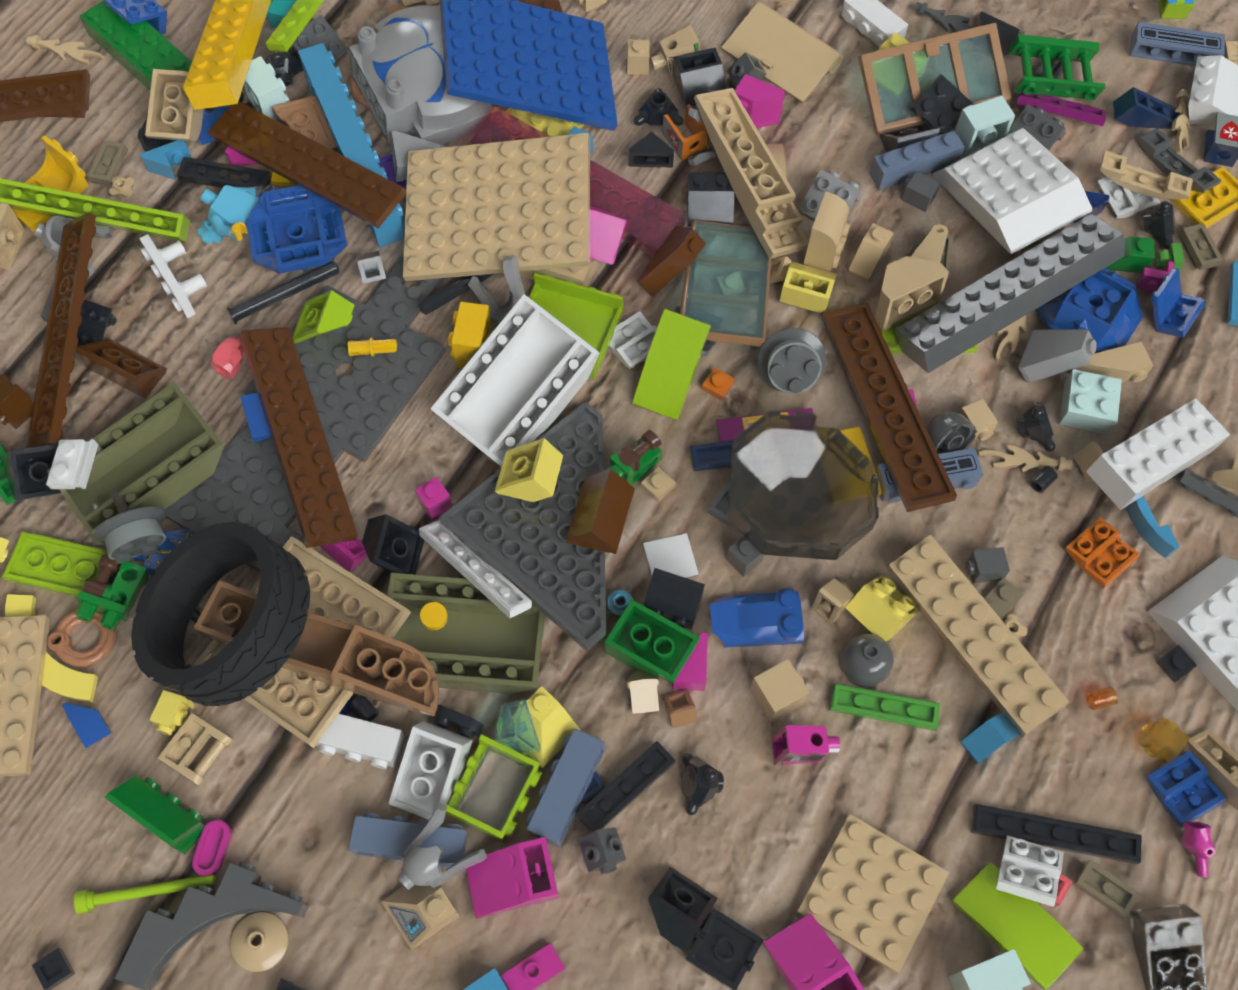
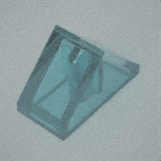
M526 699L501 705L494 740L523 755L539 753L541 751Z

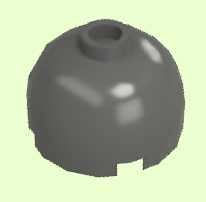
M947 412L935 416L927 428L938 454L968 449L976 437L973 433L976 427L965 416L956 412Z
M862 633L852 637L844 645L840 655V668L842 672L844 671L852 684L860 687L872 688L885 681L890 675L894 664L893 652L889 644L881 637L872 633Z

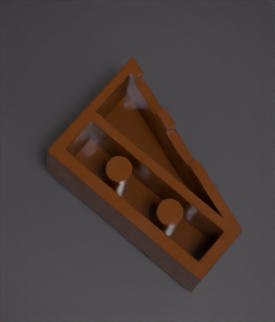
M0 374V423L4 426L9 423L13 428L17 429L32 416L34 403L16 383L13 385L9 382L10 379Z

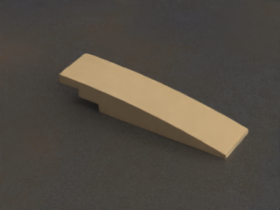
M729 88L695 95L694 100L721 165L769 259L806 250L809 241L799 226L803 219L792 202L796 195L734 89Z

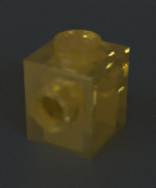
M1161 717L1154 723L1149 721L1141 731L1143 738L1139 745L1145 748V752L1151 757L1160 759L1165 764H1168L1177 758L1190 737L1182 732L1176 723Z

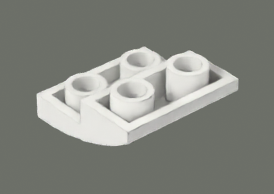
M1007 836L996 889L1054 907L1064 852Z

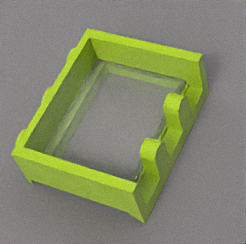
M481 734L479 746L475 754L471 755L468 759L467 769L463 777L455 784L454 794L448 805L445 804L447 806L445 815L451 816L503 843L506 837H512L518 824L514 820L519 811L522 813L525 811L530 800L527 794L531 786L536 788L543 773L539 771V762Z

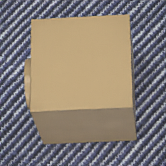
M789 659L754 677L750 687L751 692L770 723L804 705L810 694L802 677L794 669Z

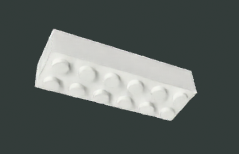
M1195 398L1102 454L1086 472L1121 510L1213 452L1230 434Z

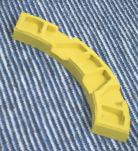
M7 594L5 617L35 616L36 598L33 595ZM46 651L42 686L65 698L93 703L98 676L67 668L54 660Z

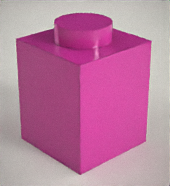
M437 477L415 489L418 502L431 520H434L453 507L449 493Z

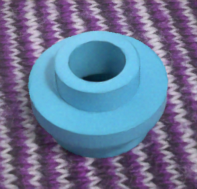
M614 591L608 598V608L613 614L621 616L633 598L627 591ZM623 599L625 604L618 605L616 600Z

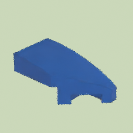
M68 702L62 704L66 715L85 748L112 733L96 708Z

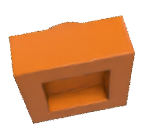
M714 367L703 382L701 389L722 401L734 385L735 378Z

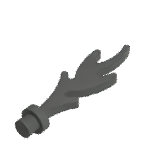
M917 2L914 10L918 11L919 15L923 16L925 13L935 19L946 32L949 31L950 27L955 32L975 28L963 24L969 23V18L960 15L942 16L946 10L928 8V3L924 2L922 4Z

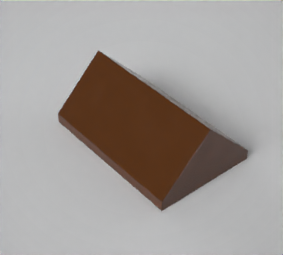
M109 338L78 346L75 350L89 370L144 399L148 397L167 371V368Z
M611 468L586 477L566 537V543L617 554L635 488Z

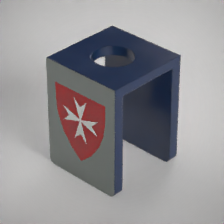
M1218 113L1215 130L1209 129L1206 132L1203 162L1233 167L1238 160V116Z

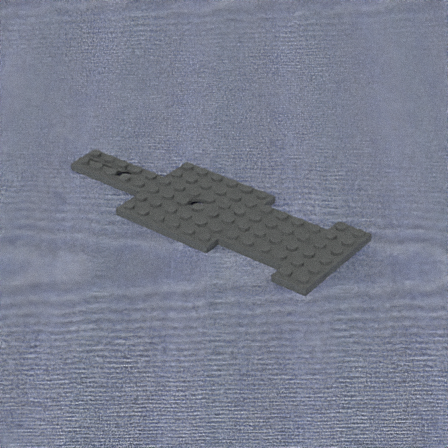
M404 256L366 305L326 285L319 295L332 290L354 304L351 322L347 326L295 344L334 464L344 451L365 463L446 352L444 346L408 328L420 313L418 304L432 296L445 278L421 280L418 287L411 286L406 288L403 285ZM297 323L290 331L292 336L294 334ZM370 337H373L374 340L396 339L398 349L393 353H377L374 357H371V355L349 356L348 341L370 340ZM349 363L351 367H354L351 375L339 377L336 374V368L340 364ZM253 379L242 391L244 395L257 392ZM248 422L221 455L214 474L165 509V517L186 530H194L195 533L215 524L236 521L253 526L281 547L286 544L291 536L304 543L303 536L288 528L296 518V514L272 438L254 443ZM258 561L246 564L260 572Z

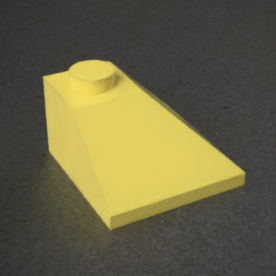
M541 686L521 706L505 729V733L533 760L539 762L540 767L543 769L562 750L566 736L568 734L572 735L574 729L581 730L563 706Z

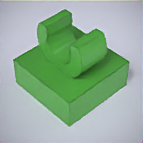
M1171 243L1168 251L1159 252V258L1156 259L1157 268H1164L1168 261L1174 262L1173 268H1178L1180 272L1184 264L1181 243Z

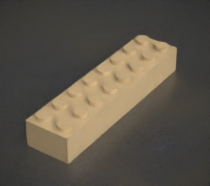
M931 534L889 564L891 576L915 602L917 608L1001 712L1005 714L1022 738L1069 703V700Z

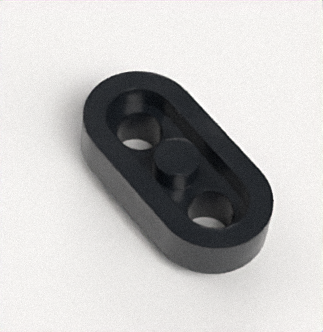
M438 705L435 716H432L434 724L445 729L451 726L458 729V734L472 739L473 736L479 737L484 728V725L479 721L442 705Z

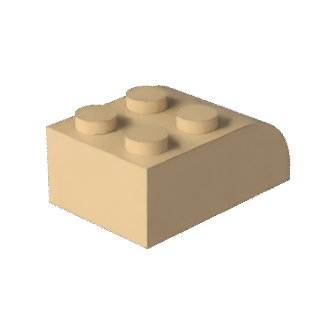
M153 69L146 137L192 142L199 138L204 109L194 110L183 89L188 71Z
M825 192L812 227L804 265L831 272L832 268L837 269L851 225L847 223L849 216L847 203L833 193Z

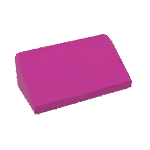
M358 538L353 541L320 546L348 572L354 570L367 557L362 541Z

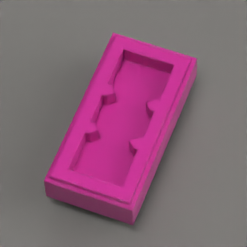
M549 943L501 976L509 990H535L566 968L551 943Z

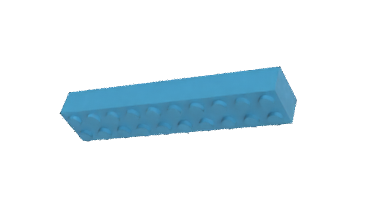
M324 43L299 50L298 54L307 84L312 95H315L336 143L338 153L387 178L384 168H380L378 164L380 160L376 150H372L370 147L372 142L368 132L365 133L363 130L365 127L362 118L355 114L357 113L353 99L350 100L348 98L350 94L347 85L340 81L343 79L339 67L333 66L335 60L331 50L327 51ZM400 203L379 228L369 224L379 248L402 241L405 238L403 232L405 230V221L402 217L404 214Z

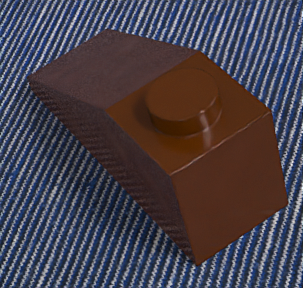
M675 226L637 282L651 296H654L696 259L705 246V241L693 228Z

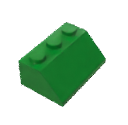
M134 776L108 792L104 797L184 855L188 853L198 840L205 826L200 822L203 816L190 807L187 811H184L179 807L182 801L170 792L166 796L159 793L158 789L161 786L149 777L143 781L139 777Z

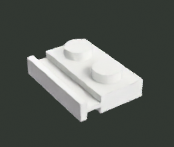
M83 439L59 440L46 485L51 489H75V487L86 489L98 443L94 439H90V441H84Z

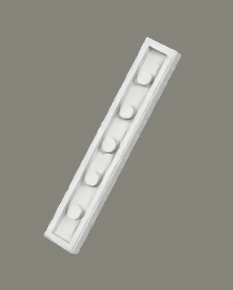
M440 520L419 528V535L506 616L512 618L532 608V601L501 573L484 562L442 525Z

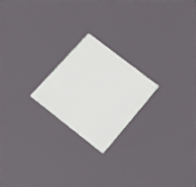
M687 533L643 543L651 574H653L654 568H658L685 578L699 575Z

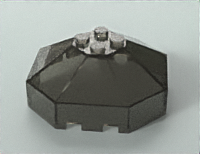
M770 410L732 441L729 464L727 519L762 555L837 560L873 530L879 517V507H877V495L879 493L878 476L875 473L873 474V462L840 429L834 427H814L817 417L813 413L796 412L795 416L780 415V411Z

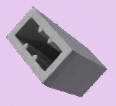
M391 131L390 149L393 157L396 182L407 179L408 151L444 148L446 146L402 132Z
M1033 330L1018 368L1026 382H1034L1087 365L1091 360L1092 354L1096 352V341L1092 338L1089 330Z

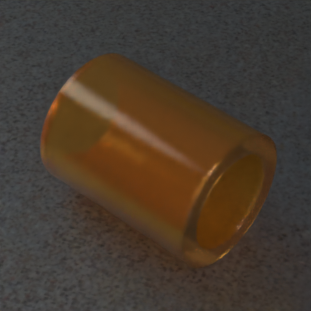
M1111 686L1086 694L1087 703L1093 711L1118 703L1116 691Z

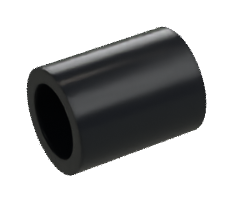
M1044 466L1029 481V484L1036 492L1043 493L1058 478V474L1052 467Z
M359 695L349 705L360 720L371 722L379 715V711L368 697Z

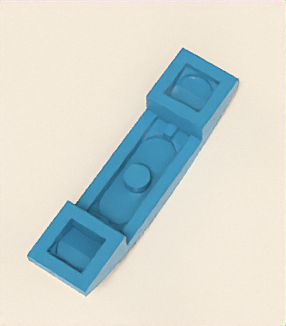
M1144 496L1125 507L1139 534L1157 553L1167 558L1179 548L1169 525L1158 526Z

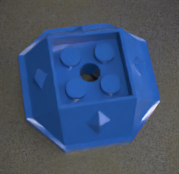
M299 185L263 192L259 203L246 220L254 264L279 274L295 270L306 271L310 267L325 265L331 262L336 255L348 246L340 208Z
M1106 268L1035 309L1038 316L1040 315L1046 330H1089L1092 338L1096 341L1095 353L1125 346L1143 318L1136 285L1117 275L1115 271L1112 272Z

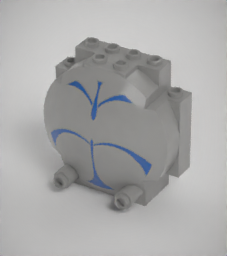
M414 6L396 11L375 25L374 30L368 26L362 27L358 32V44L349 46L352 77L388 143H390L391 131H398L443 145L490 128L491 123L495 121L497 111L494 104L447 94L440 6Z

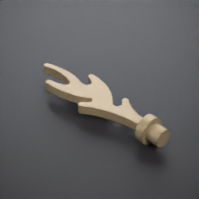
M37 35L33 37L28 36L26 39V43L32 45L33 48L40 49L44 47L56 53L63 60H66L65 54L85 65H90V62L84 59V56L96 57L103 61L106 60L105 56L98 52L79 50L80 48H86L84 42L60 44L59 39L47 41L42 40Z
M1181 89L1176 96V103L1179 105L1175 112H1179L1180 116L1175 118L1172 123V131L1178 130L1176 136L1177 154L1182 152V141L1184 149L1189 147L1188 130L1191 129L1186 104L1189 103L1190 95L1186 89Z
M1026 315L996 333L998 336L1003 332L1007 334L997 348L995 354L996 361L999 360L1000 353L1007 343L1011 344L1010 354L1015 352L1019 340V328L1023 334L1027 331Z
M1008 445L1006 449L1012 452L1013 455L993 450L980 451L978 456H994L1004 460V462L993 463V468H1013L1024 464L1025 466L1021 470L1022 473L1044 466L1057 467V471L1071 470L1073 463L1072 460H1066L1062 456H1059L1058 460L1051 459L1041 452H1037L1036 456L1039 460H1036L1026 450L1012 445Z

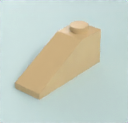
M1142 342L1094 353L1089 364L1075 368V370L1122 379V383L1144 380L1154 365Z
M1207 729L1188 739L1187 745L1197 759L1209 770L1208 776L1227 797L1226 800L1238 811V755L1210 729Z

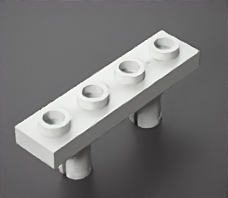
M148 234L139 238L144 246L140 249L147 262L152 260L154 263L150 265L157 278L162 276L164 281L160 283L167 295L172 293L175 297L171 301L178 312L182 310L187 318L195 315L196 313L188 298L202 288H206V282L200 273L182 283L180 281L177 282L167 266L168 262L183 254H187L181 242L178 240L167 247L157 249Z

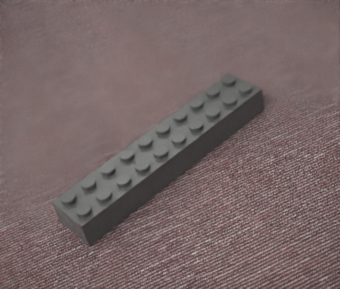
M1089 214L896 328L899 347L927 373H930L1124 257V233L1095 215Z

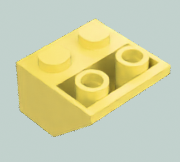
M792 261L783 284L780 302L823 314V312H826L837 274Z
M882 575L864 585L845 607L872 634L881 637L886 642L893 638L920 611L909 596L903 595L896 589V585L892 580Z

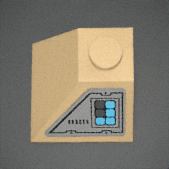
M414 885L409 890L403 886L381 901L411 950L460 917L441 886L433 888L431 886Z

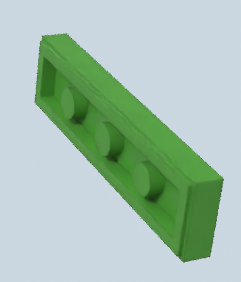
M837 683L833 685L830 711L931 731L938 729L940 703Z

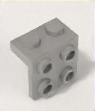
M820 169L800 205V211L816 219L825 192L833 193L842 198L847 203L850 211L854 202H859L863 196V193L859 190L861 186L850 180L847 183L840 180L841 176L832 170L825 172Z

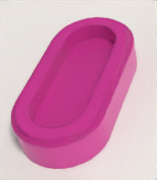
M219 819L211 820L202 829L192 860L194 871L201 876L215 875L223 865L232 837L231 828L224 821Z

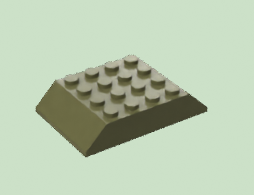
M173 382L93 438L98 443V448L86 489L75 487V489L59 490L91 536L92 531L98 525L119 515L111 496L112 491L117 490L119 496H124L129 511L151 506L161 507L165 510L214 474L225 446L176 383Z
M391 573L387 596L411 612L393 639L414 647L428 659L436 673L439 688L505 694L537 689L545 614L532 604V608L509 618L467 579ZM438 602L445 607L448 620L443 628L429 630L423 626L420 612L428 603Z

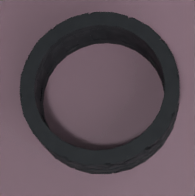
M235 521L206 527L185 539V542L180 543L154 571V576L149 579L140 596L135 611L137 612L136 617L133 618L131 640L132 650H135L136 654L134 657L139 669L148 678L153 677L152 681L203 706L228 705L243 700L273 678L288 660L289 654L294 651L304 631L308 614H306L310 606L308 576H305L304 572L306 571L299 559L253 526ZM258 561L260 566V585L257 599L250 616L240 632L213 658L200 665L186 669L183 657L184 639L187 626L199 602L208 590L225 574L241 565Z

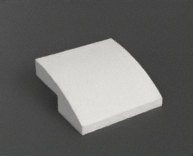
M1108 177L1097 182L1117 219L1151 211L1152 208L1160 204L1158 198L1126 189Z
M641 311L616 326L609 349L627 368L631 369L647 358L657 327L655 325L651 326Z

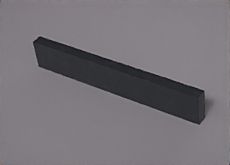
M975 804L973 807L971 833L1006 839L1007 836H1011L1053 849L1133 864L1141 863L1142 835Z

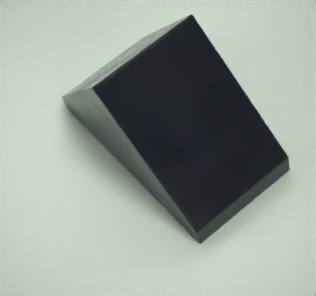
M651 131L629 149L628 167L673 168L674 150Z

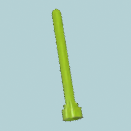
M213 874L97 894L95 891L90 892L89 889L80 890L74 894V908L77 914L89 913L97 905L184 891L189 886L192 888H199V885L212 886L216 883V877Z

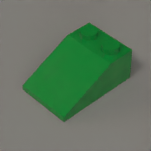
M631 600L605 640L604 645L605 653L622 663L674 683L701 637Z

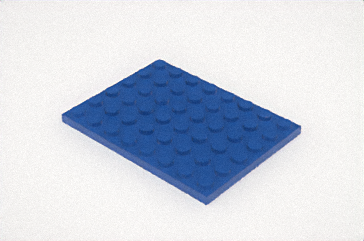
M440 0L447 94L614 131L618 123L603 23L515 0Z

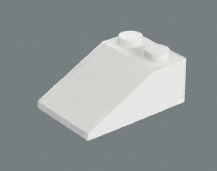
M425 721L413 726L388 804L429 820L439 803L448 805L454 786L465 766L473 740Z

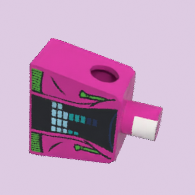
M786 725L771 739L774 765L816 763L829 753L839 752L840 750L839 737L827 736V730L824 726Z

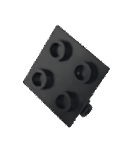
M85 299L81 306L80 314L82 315V321L77 331V347L103 340L106 328L110 325L114 326L117 321L116 317L111 313V308Z

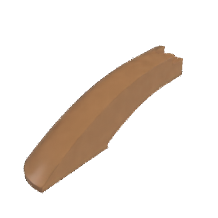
M219 580L194 629L201 635L224 643L227 646L240 632L250 616L257 599V594ZM309 612L306 613L308 617L304 631L294 651L289 654L290 657L282 668L371 699L435 716L439 702L438 679L432 665L420 651L406 643L356 624L351 625Z

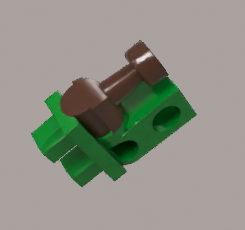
M647 430L637 441L636 447L633 449L630 447L622 448L619 456L614 453L610 457V467L608 469L611 468L633 487L634 483L662 460V450L659 448L662 444L661 440L653 431Z
M102 555L98 562V566L101 569L94 580L86 581L82 591L77 596L79 606L76 616L78 620L91 623L96 612L103 614L100 625L105 629L115 631L121 620L127 621L139 592L149 579V574L146 567L128 561L121 566L116 560L109 559L108 555ZM118 572L113 584H107L111 573Z

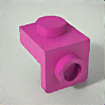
M1168 261L1162 271L1144 267L1136 280V288L1145 289L1150 292L1158 291L1164 276L1172 270L1174 262Z

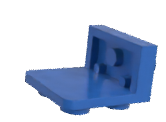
M104 0V3L126 22L135 24L147 21L161 35L166 34L167 10L154 0Z
M1172 268L1170 273L1164 276L1158 291H1154L1152 294L1151 304L1154 309L1153 321H1155L1156 332L1184 338L1205 306L1203 298L1181 294L1178 268Z

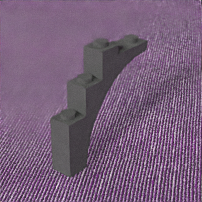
M240 861L239 866L229 863L217 892L203 885H199L198 889L189 886L176 915L160 908L157 913L146 911L115 979L142 990H151L162 969L176 952L193 937L212 925L237 915L255 912H283L304 918L308 906L302 903L303 897L287 891L286 896L275 893L277 887L261 882L260 886H258L262 876L255 872V866Z

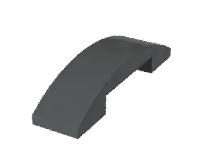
M1158 128L1139 138V142L1146 154L1166 176L1173 172L1192 178V191L1204 193L1220 184L1221 179L1206 167L1198 170L1181 155L1177 154L1170 147L1172 140Z

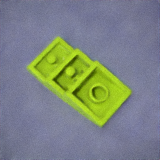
M664 309L632 404L678 421L694 380L695 371L702 356V349L711 326Z
M989 862L954 898L953 905L976 924V929L999 947L1001 954L1015 949L1027 976L1043 990H1047L1083 951V947L1036 901L997 890L996 886L1000 869Z

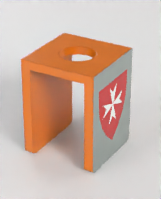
M690 104L686 106L685 125L692 134L690 137L684 139L667 114L663 116L662 133L681 161L707 150L708 132L703 122H699L688 115L689 108H692ZM694 142H698L696 147L689 149Z

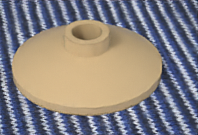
M266 912L251 914L241 920L233 931L230 942L232 956L236 963L245 970L251 972L269 970L282 960L287 951L288 931L284 923L273 914ZM260 935L262 938L261 944L254 946L252 943L253 938Z

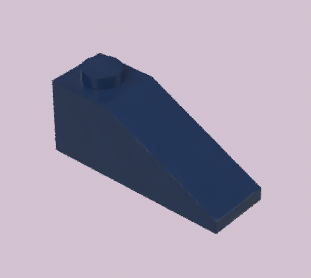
M1132 87L1113 101L1115 120L1130 127L1172 129L1174 119L1180 116L1179 112H1175L1177 108L1135 87Z

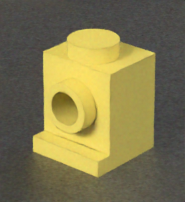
M163 690L150 717V721L156 726V731L171 736L172 732L177 733L179 727L187 720V709L193 710L195 704L181 695Z

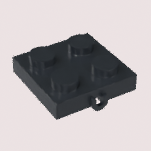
M940 74L913 105L911 110L923 120V125H927V122L928 126L939 128V135H942L953 129L958 123L962 109L973 105V103L955 85Z
M714 908L703 929L700 927L694 938L697 940L685 961L730 990H737L746 971L750 972L755 963L753 959L764 939Z

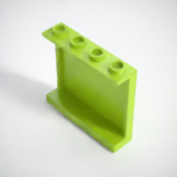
M534 273L535 284L529 298L599 352V356L589 376V379L595 380L614 336L616 326L619 324L624 312L623 297L615 293L599 291L590 286L577 285L569 280H559L547 274Z

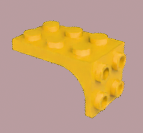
M43 135L40 139L46 150L44 163L24 183L77 194L82 193L89 185L85 179L86 173L77 165V157L69 150L67 152L64 151L55 139L50 140ZM12 209L18 220L32 232L36 231L40 222L45 224L53 217Z

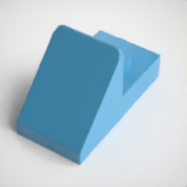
M179 140L140 154L148 172L176 180V177L171 167L181 164L183 157L192 158L185 141Z

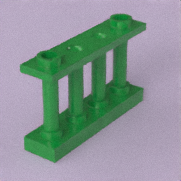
M1018 34L1008 47L1009 55L1020 56L1022 62L1023 77L1015 86L1014 92L1027 95L1038 94L1095 100L1106 88L1105 83L1093 82L1090 61L1100 50L1099 42ZM1030 57L1041 59L1044 78L1033 77ZM1050 59L1061 61L1064 80L1053 79ZM1070 61L1081 63L1084 81H1073Z

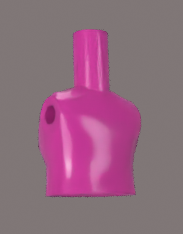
M1201 822L1184 823V834L1181 842L1186 850L1195 856L1197 876L1207 877L1209 876L1207 859L1212 858L1215 854V846L1211 840V826Z

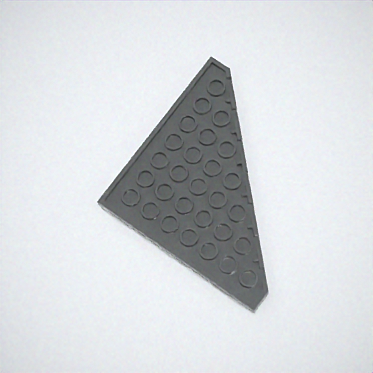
M584 402L537 439L545 438L563 455L552 497L530 502L497 494L495 488L501 471L499 469L441 515L440 523L484 562L507 578L532 601L534 606L585 651H588L606 635L605 552L566 543V537L585 478L604 471L603 415L587 402Z

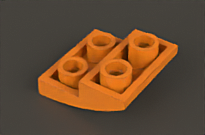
M1101 517L1066 546L1065 549L1078 566L1102 588L1108 586L1135 562L1140 554L1119 538L1120 531Z

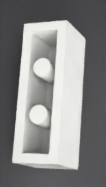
M844 0L841 17L858 29L861 34L873 41L878 47L895 32L905 39L908 24L878 0Z
M338 714L316 746L319 748V752L326 755L334 756L336 752L344 754L345 759L360 763L361 759L371 761L370 765L376 768L386 769L387 766L395 768L405 736L402 730Z

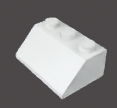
M1222 55L1200 56L1197 58L1188 106L1190 125L1216 124L1218 113L1238 116L1237 64Z

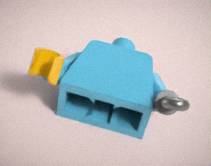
M270 184L264 188L263 186L232 187L225 185L219 195L209 189H205L200 201L211 206L208 220L216 233L220 236L231 237L238 242L243 239L242 235L244 233L248 234L246 220L259 203L263 192L270 191L271 189L276 190V186Z

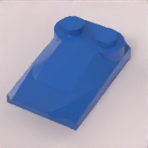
M785 588L773 593L720 596L716 601L709 603L712 633L722 640L725 648L802 644L804 641L803 615L798 591Z

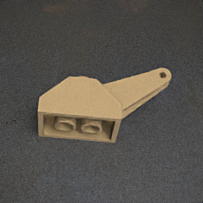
M938 224L933 226L911 257L905 256L887 265L875 315L878 326L882 331L940 303L949 271L940 263L948 235V229L944 225Z

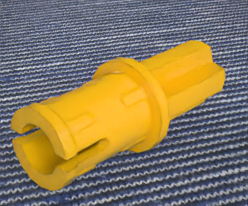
M370 337V340L348 341L349 356L371 355V357H374L377 353H393L398 349L396 339L374 340L373 337Z

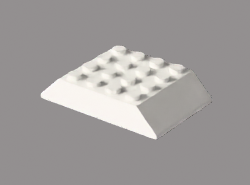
M1024 128L1009 133L933 173V177L1010 254L1092 212V207L1079 178Z
M524 294L431 407V410L502 467L507 450L534 442L545 433L588 380L599 352Z
M1222 555L1151 608L1148 613L1169 637L1197 664L1196 667L1238 712V561Z

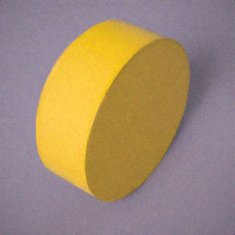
M431 602L422 608L420 619L425 628L439 630L447 623L448 615L442 604Z

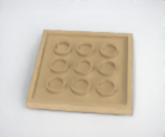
M849 814L796 913L802 917L811 913L825 931L895 974H899L949 872Z

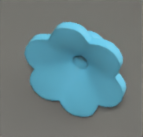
M205 220L202 223V227L197 231L198 235L202 237L203 242L207 244L211 242L219 243L223 239V236L216 233L209 220Z

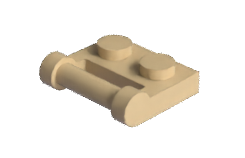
M191 713L157 759L199 786L204 780L202 778L222 749L225 746L228 747L233 740ZM211 736L215 738L216 741L193 771L188 769V766Z

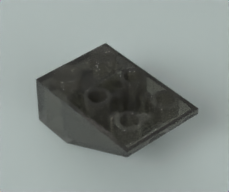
M1186 904L1130 911L1132 940L1145 989L1207 990L1201 916Z

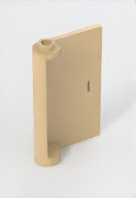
M762 2L754 3L750 7L748 15L721 47L723 51L735 59H739L745 52L758 58L767 74L764 78L802 103L826 73H834L843 60V54Z

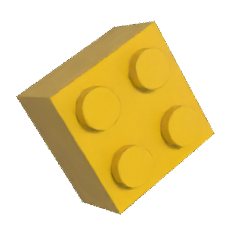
M460 302L459 310L454 311L453 325H455L454 332L450 331L448 345L452 346L451 358H454L456 368H464L492 334L489 305Z

